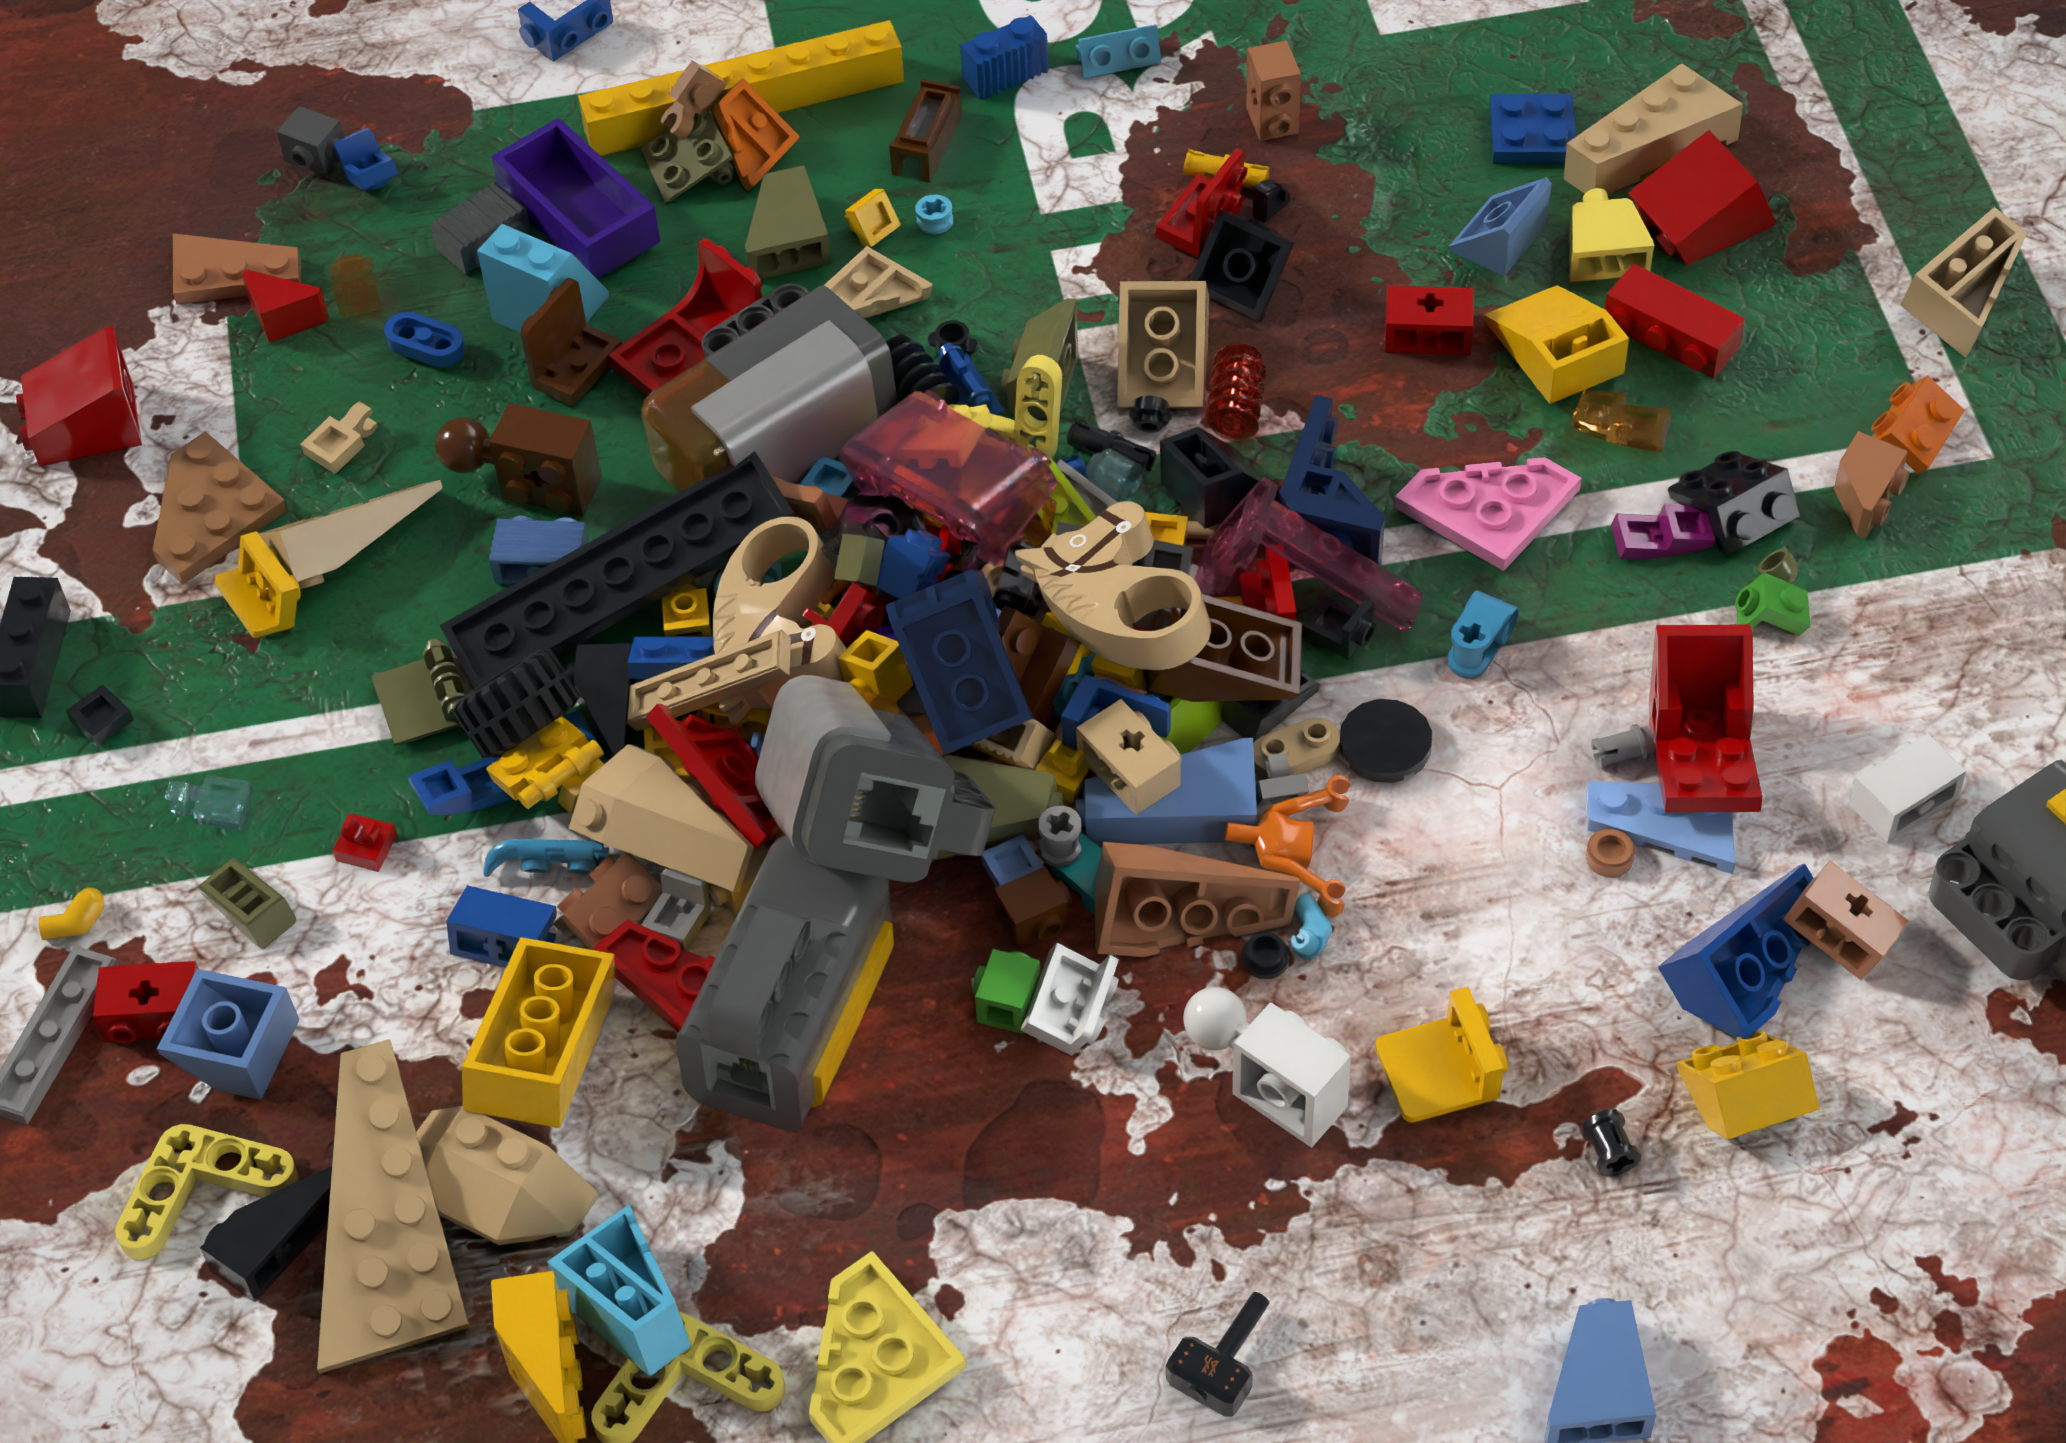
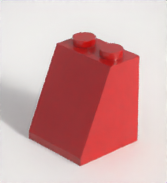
M1710 130L1702 134L1628 192L1647 230L1652 227L1658 234L1655 240L1669 258L1676 254L1686 266L1768 230L1777 224L1758 181Z
M114 326L99 330L21 375L23 393L16 395V401L21 419H26L27 425L20 426V434L25 451L33 450L39 467L142 445L134 384Z

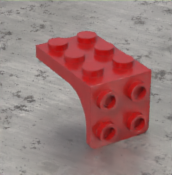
M707 238L697 243L699 256L698 273L691 289L681 302L608 354L610 367L665 411L705 383L701 368V361L705 359L702 349L703 336L715 326L762 298V281L759 275L752 268H745L733 259L723 246H716Z

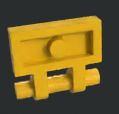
M561 716L515 748L505 752L501 758L486 769L496 785L515 801L519 799L529 809L540 800L547 802L557 795V788L573 776L581 777L592 769L591 763L604 755L595 740L588 742L583 732Z

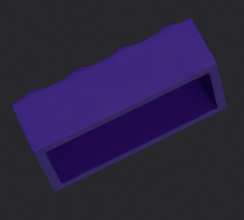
M560 118L553 120L491 156L497 184L527 208L529 221L556 247L572 253L596 279L601 278L661 242L655 206Z

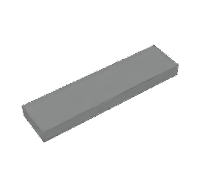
M77 946L72 948L0 1069L1 1117L26 1125L29 1124L93 1015L98 968L119 966L116 958Z

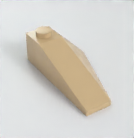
M628 744L582 783L568 829L613 848L724 889L740 893L754 846L722 814L715 813L700 798L702 794L693 785L686 784L674 772L676 768L667 759Z

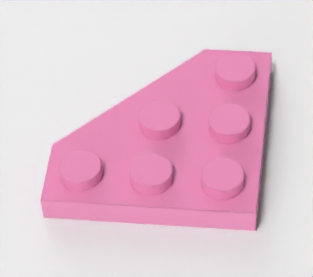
M1545 457L1527 459V465L1502 467L1501 462L1465 465V471L1440 473L1439 468L1421 469L1395 496L1394 508L1500 570L1505 571L1580 490L1582 478Z

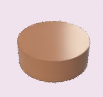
M1600 830L1594 833L1588 841L1586 862L1595 873L1601 876L1618 877L1624 875L1633 865L1635 845L1632 839L1620 830Z

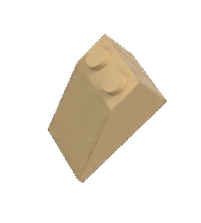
M1206 281L1120 282L1118 409L1134 408L1136 398L1147 395L1165 399L1169 403V409H1204L1209 327V293Z

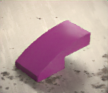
M1664 504L1659 515L1616 513L1611 523L1620 559H1653L1682 555L1711 547L1716 541L1708 512L1690 505Z

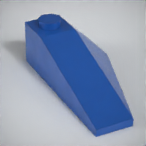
M1805 863L1788 872L1687 942L1658 966L1683 1010L1736 1038L1742 1037V1039L1749 1038L1776 1014L1781 1004V1001L1777 998L1784 984L1792 981L1797 971L1794 963L1801 949L1811 943V941L1783 920L1806 886L1813 879Z

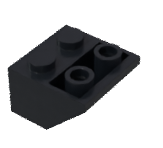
M1200 427L1160 440L1161 484L1204 529L1279 502L1280 492L1236 448Z

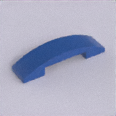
M577 711L563 716L585 734L588 742L591 740L597 742ZM505 752L495 757L484 758L459 769L456 768L452 760H448L408 776L411 787L428 814L446 815L471 812L513 799L492 781L486 769L501 758Z

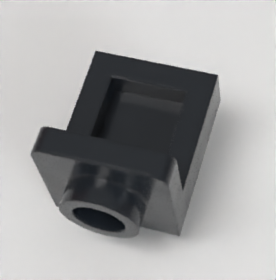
M1326 595L1302 625V636L1349 660L1359 646L1365 647L1370 642L1375 633L1376 623L1373 622L1374 603L1365 599L1359 608L1355 610Z

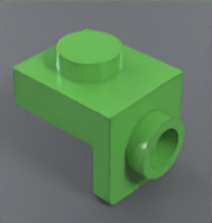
M1762 573L1752 583L1742 588L1736 596L1737 623L1750 624L1751 630L1761 621H1765L1798 636L1811 627L1808 591L1770 574Z

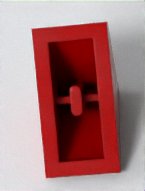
M247 269L243 272L242 277L250 304L269 343L327 321L329 315L321 288Z

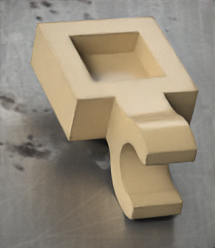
M357 402L340 421L329 416L300 444L304 455L336 474L365 446L362 438L369 437L377 429L378 424L368 418L373 413V410L362 402Z

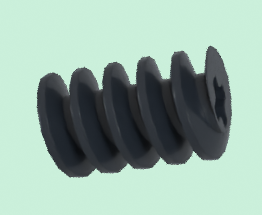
M901 334L891 337L886 341L892 359L897 400L910 417L924 411L931 414L940 413L945 406L957 405L960 395L957 387L951 384L948 376L942 373L939 365L934 363L932 357L925 352L920 343L910 341L907 336Z

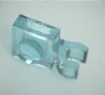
M206 775L202 786L191 785L182 781H170L165 799L172 801L169 813L173 815L190 816L193 814L196 824L241 830L254 791L252 783L249 781Z

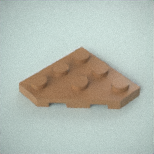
M205 431L170 456L153 545L156 561L184 585L238 547L241 535L255 531L259 532L286 513L288 509L285 500Z

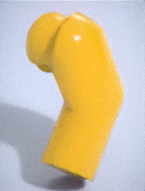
M85 888L74 897L63 914L39 917V932L42 940L78 936L89 932L103 912L104 897L102 893L95 888Z

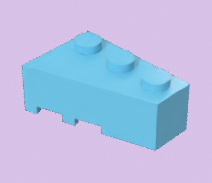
M629 1204L547 1261L550 1271H554L559 1290L568 1289L571 1311L647 1375H653L691 1347L676 1302Z

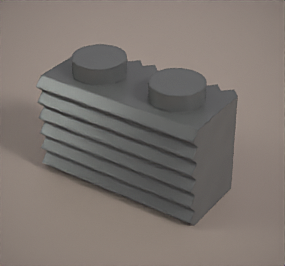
M492 182L490 187L485 186L483 191L479 190L477 195H472L463 204L459 203L457 208L453 207L450 212L446 211L444 216H439L437 221L433 220L430 224L437 251L441 252L443 257H446L449 262L451 261L454 266L456 265L458 270H461L464 275L476 267H481L477 250L501 224L525 234L531 232L527 208L495 182Z

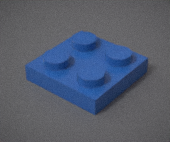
M1491 94L1493 164H1565L1567 143L1576 137L1573 94Z

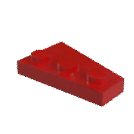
M628 919L593 947L595 951L615 954L614 977L678 1033L716 959L711 955L703 958L680 947L679 941Z

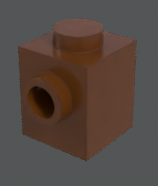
M1046 866L994 889L996 916L1017 951L1040 940H1051L1063 930L1069 928L1068 908L1072 906L1071 896L1063 881L1055 882Z

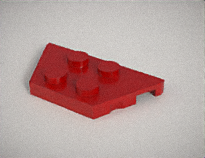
M656 704L646 716L648 721L683 761L684 770L691 777L698 780L708 791L713 805L719 811L728 815L755 849H760L771 836V830L777 823L760 797L755 785V774L759 761L757 754L734 729L720 724L714 725L703 718L691 714L684 722L674 719L670 714L668 706Z

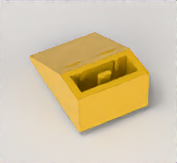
M1558 285L1483 315V320L1549 404L1624 374L1629 343L1628 336L1605 309Z
M554 1271L491 1280L494 1328L510 1375L559 1443H578V1439L587 1438L583 1406L579 1407L578 1391L583 1390L582 1373L579 1359H575L574 1344H579L576 1315L571 1311L568 1289L559 1290Z

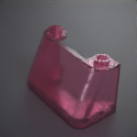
M926 390L924 394L915 391L851 437L838 453L840 460L859 490H877L885 498L891 493L949 526L954 537L962 541L965 538L970 542L976 541L980 547L976 552L977 557L994 567L1005 555L1008 546L1014 543L1058 484L1052 470L1049 468L1051 461L1044 453L1033 447H1030L1028 451L947 407L946 402L940 396L929 390Z

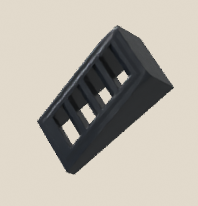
M1300 668V694L1297 699L1225 701L1221 712V719L1243 738H1253L1254 743L1317 693L1321 684Z

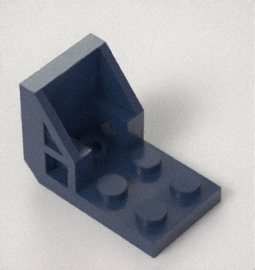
M1315 395L1279 493L1278 541H1284L1288 566L1290 568L1377 588L1382 569L1385 517L1345 472L1333 469L1337 447H1333L1331 444L1334 443L1338 418L1332 417L1333 399Z
M971 569L885 605L890 624L944 755L1034 719L999 635V632L1002 630L991 590L983 571Z

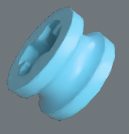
M937 194L928 195L921 198L915 205L917 225L923 232L940 234L951 228L953 224L952 203L945 196Z

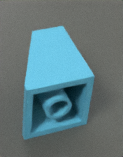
M501 224L477 250L492 320L521 333L524 321L533 315L546 302L550 293L555 288H558L567 278H572L579 282L586 323L609 297L608 290L572 253L504 224Z

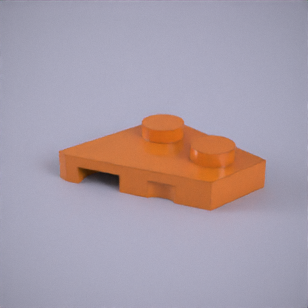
M744 78L738 81L712 108L724 140L732 154V160L741 183L746 191L754 187L764 174L800 138Z

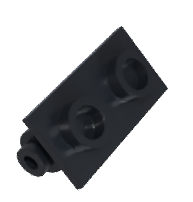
M1017 540L1008 546L1001 570L1002 574L999 577L993 601L996 608L1001 611L1003 606H1007L1024 615L1034 616L1043 595L1041 590L1038 589L1039 584L1022 574L1020 567L1024 564L1019 562L1015 555L1017 550L1034 548L1027 541Z

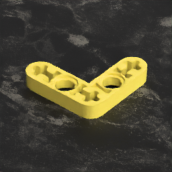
M1045 355L1030 357L1018 374L1015 420L991 414L993 420L986 429V431L997 432L1003 438V445L1008 447L1009 465L1030 471L1050 457L1053 458L1058 448L1062 371L1058 363ZM1038 374H1041V381L1045 382L1040 391H1036L1039 386ZM951 404L945 406L941 412L949 411L959 405ZM1036 406L1041 408L1045 412L1047 420L1039 421L1033 418L1028 411V407ZM985 433L983 434L981 439H988ZM1035 436H1039L1036 441L1037 452H1035L1034 446L1030 444Z
M188 1124L171 1127L159 1139L117 1222L115 1233L121 1249L126 1256L133 1260H146L157 1255L164 1247L197 1180L265 1197L298 1182L299 1176L294 1160L287 1151L270 1145ZM187 1143H190L193 1149L191 1151L183 1150L177 1159L174 1149H183ZM234 1152L242 1156L240 1163L231 1170L222 1171L215 1168L217 1160L226 1153ZM254 1160L258 1168L253 1167ZM176 1164L179 1168L180 1173L174 1169ZM277 1167L282 1168L283 1175L274 1174L271 1180L266 1179L264 1172L274 1173ZM163 1182L175 1185L173 1194L166 1200L154 1201L149 1198L150 1191L156 1185ZM143 1210L150 1214L148 1219ZM147 1225L150 1235H141L136 1242L133 1241L132 1233H142Z
M679 1312L691 1347L657 1371L660 1373V1379L650 1389L641 1390L632 1385L634 1375L641 1369L631 1360L627 1359L596 1402L592 1410L593 1427L598 1439L602 1443H632L682 1373L750 1410L757 1412L769 1411L776 1408L784 1398L785 1382L783 1373L779 1365L773 1360L699 1320ZM715 1351L727 1352L732 1356L731 1364L720 1372L709 1371L703 1365L705 1358ZM743 1364L745 1367L747 1377L740 1374L742 1371ZM765 1377H768L771 1389L761 1387L757 1393H754L751 1381L748 1378L761 1383ZM623 1394L631 1400L627 1407ZM624 1410L627 1423L625 1425L616 1423L610 1429L606 1418L608 1416L617 1418Z

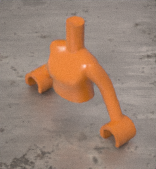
M1335 775L1328 780L1326 787L1322 790L1272 805L1260 816L1256 826L1226 823L1225 841L1255 845L1260 865L1263 868L1298 877L1302 883L1318 892L1317 903L1326 916L1336 917L1343 911L1345 903L1331 897H1342L1345 892L1344 884L1338 879L1324 881L1307 869L1312 857L1313 821L1296 820L1288 816L1322 804L1329 811H1343L1349 802L1347 796L1340 795L1346 793L1350 787L1346 777Z

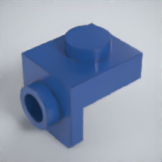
M364 128L335 141L333 144L346 179L361 190L370 191L381 188L388 183V178L399 174L393 159L380 151L373 131L369 128Z

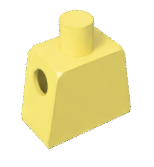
M1600 188L1587 191L1583 196V202L1574 204L1571 210L1569 227L1570 282L1621 278L1633 263L1651 271L1654 243L1633 201L1627 198L1609 200L1607 192Z

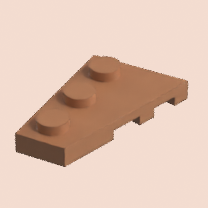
M173 234V295L177 305L248 296L242 277L245 269L301 283V258L297 247Z

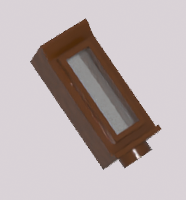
M921 79L920 89L894 142L889 145L892 175L900 176L907 156L921 158L922 181L931 183L962 118L961 93L959 86Z

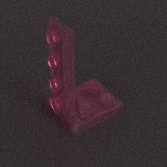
M1264 476L1207 539L1194 577L1201 594L1212 596L1215 592L1222 594L1230 585L1238 567L1245 569L1249 566L1261 543L1359 605L1365 599L1374 603L1373 613L1396 628L1409 630L1416 623L1424 593L1377 565L1370 558L1345 545L1333 535L1326 533L1303 519L1296 512L1276 502L1274 499L1279 485Z

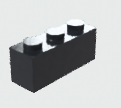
M13 577L0 623V717L42 718L71 613L58 578Z

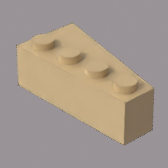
M1681 63L1569 141L1566 147L1564 180L1584 194L1591 189L1600 188L1605 190L1608 195L1639 182L1640 175L1654 169H1659L1708 130L1720 142H1723L1725 146L1736 142L1739 138L1743 104Z

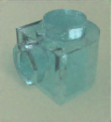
M1108 448L1102 453L1093 455L1087 465L1086 476H1088L1090 482L1118 503L1126 502L1142 485V466Z

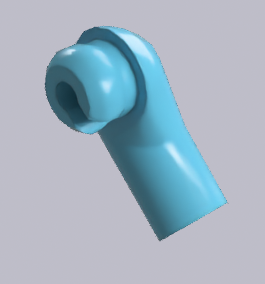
M1307 893L1299 896L1296 900L1294 911L1303 926L1300 928L1297 937L1292 935L1291 938L1292 949L1303 959H1311L1320 955L1332 933V926L1313 895Z

